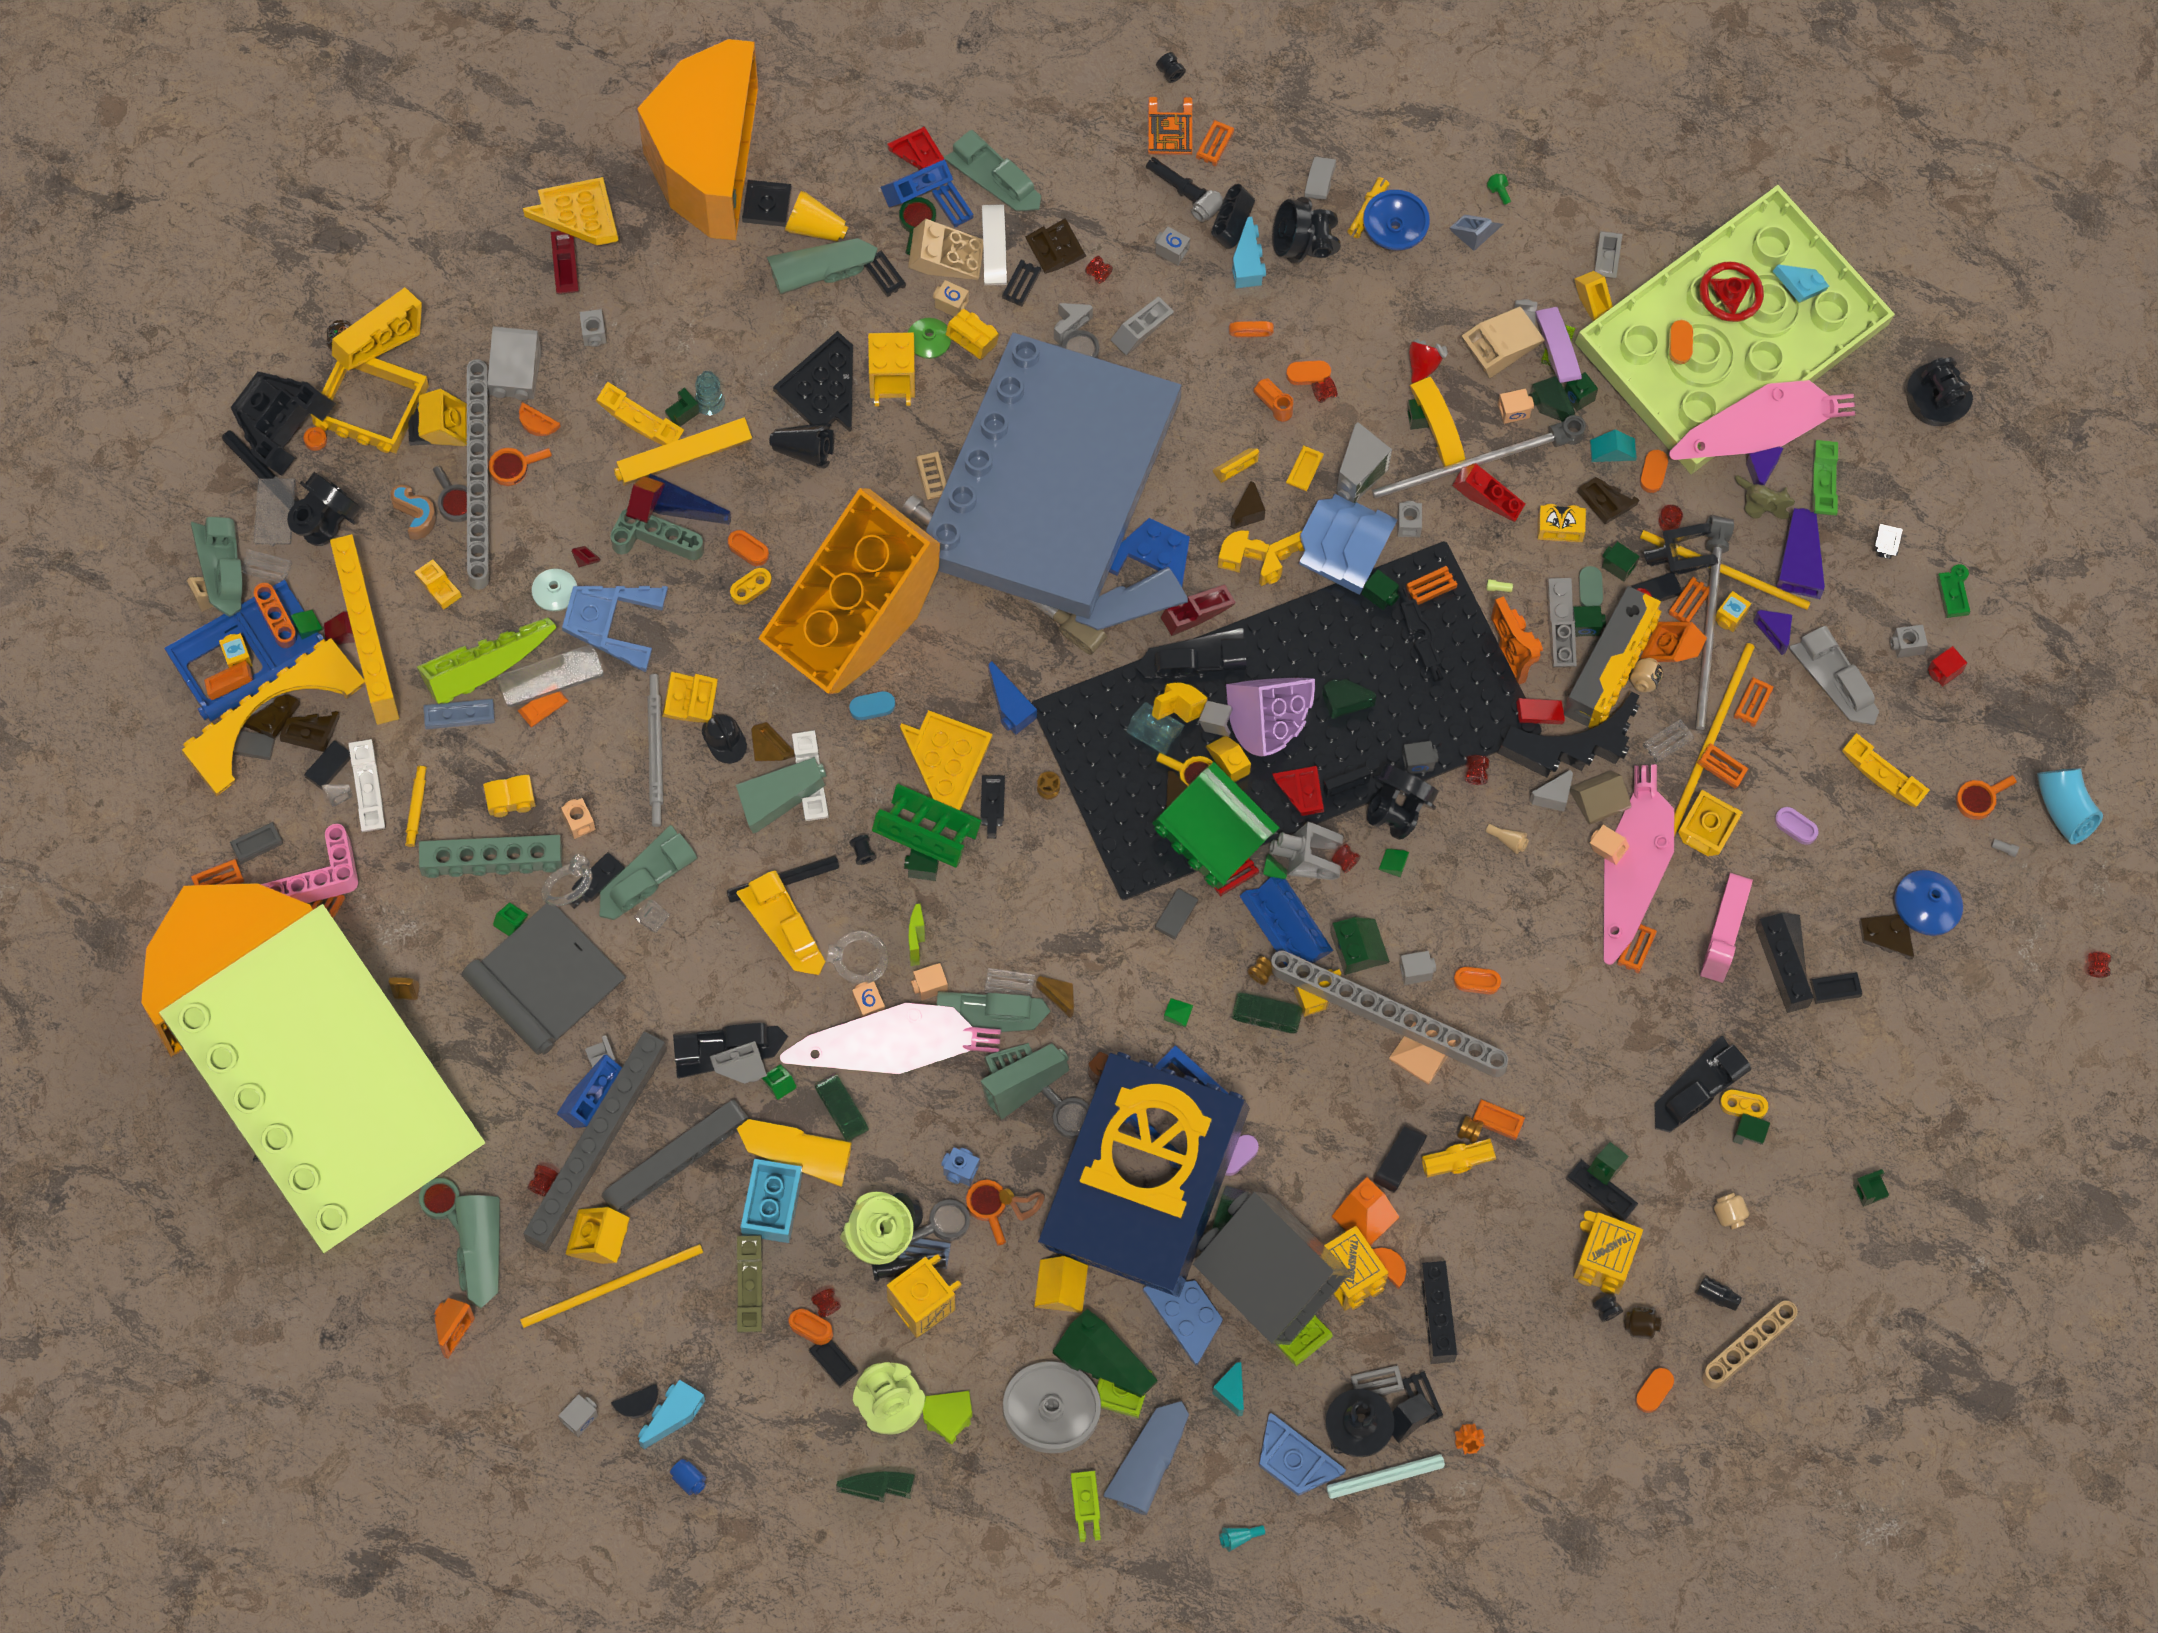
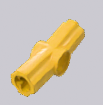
M1486 1139L1469 1145H1453L1443 1152L1422 1156L1421 1159L1424 1173L1428 1178L1449 1172L1453 1174L1464 1173L1471 1170L1472 1166L1496 1160L1491 1139Z

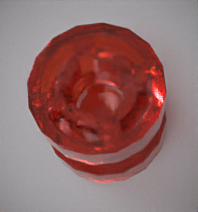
M1480 755L1467 757L1466 766L1468 771L1465 773V782L1471 785L1487 784L1488 774L1486 770L1489 768L1490 760Z
M536 1165L534 1170L535 1177L529 1182L527 1188L531 1192L545 1197L558 1173L549 1167Z

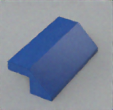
M1270 877L1259 889L1246 890L1240 895V898L1276 952L1286 951L1313 964L1334 951L1286 879Z

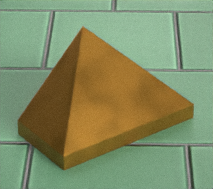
M767 722L754 725L751 728L755 761H783L795 757L794 750Z
M1039 976L1036 980V987L1071 1018L1074 1014L1073 983Z

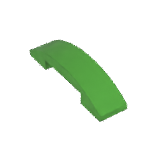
M1815 441L1812 499L1813 510L1816 514L1837 516L1838 495H1836L1838 442Z

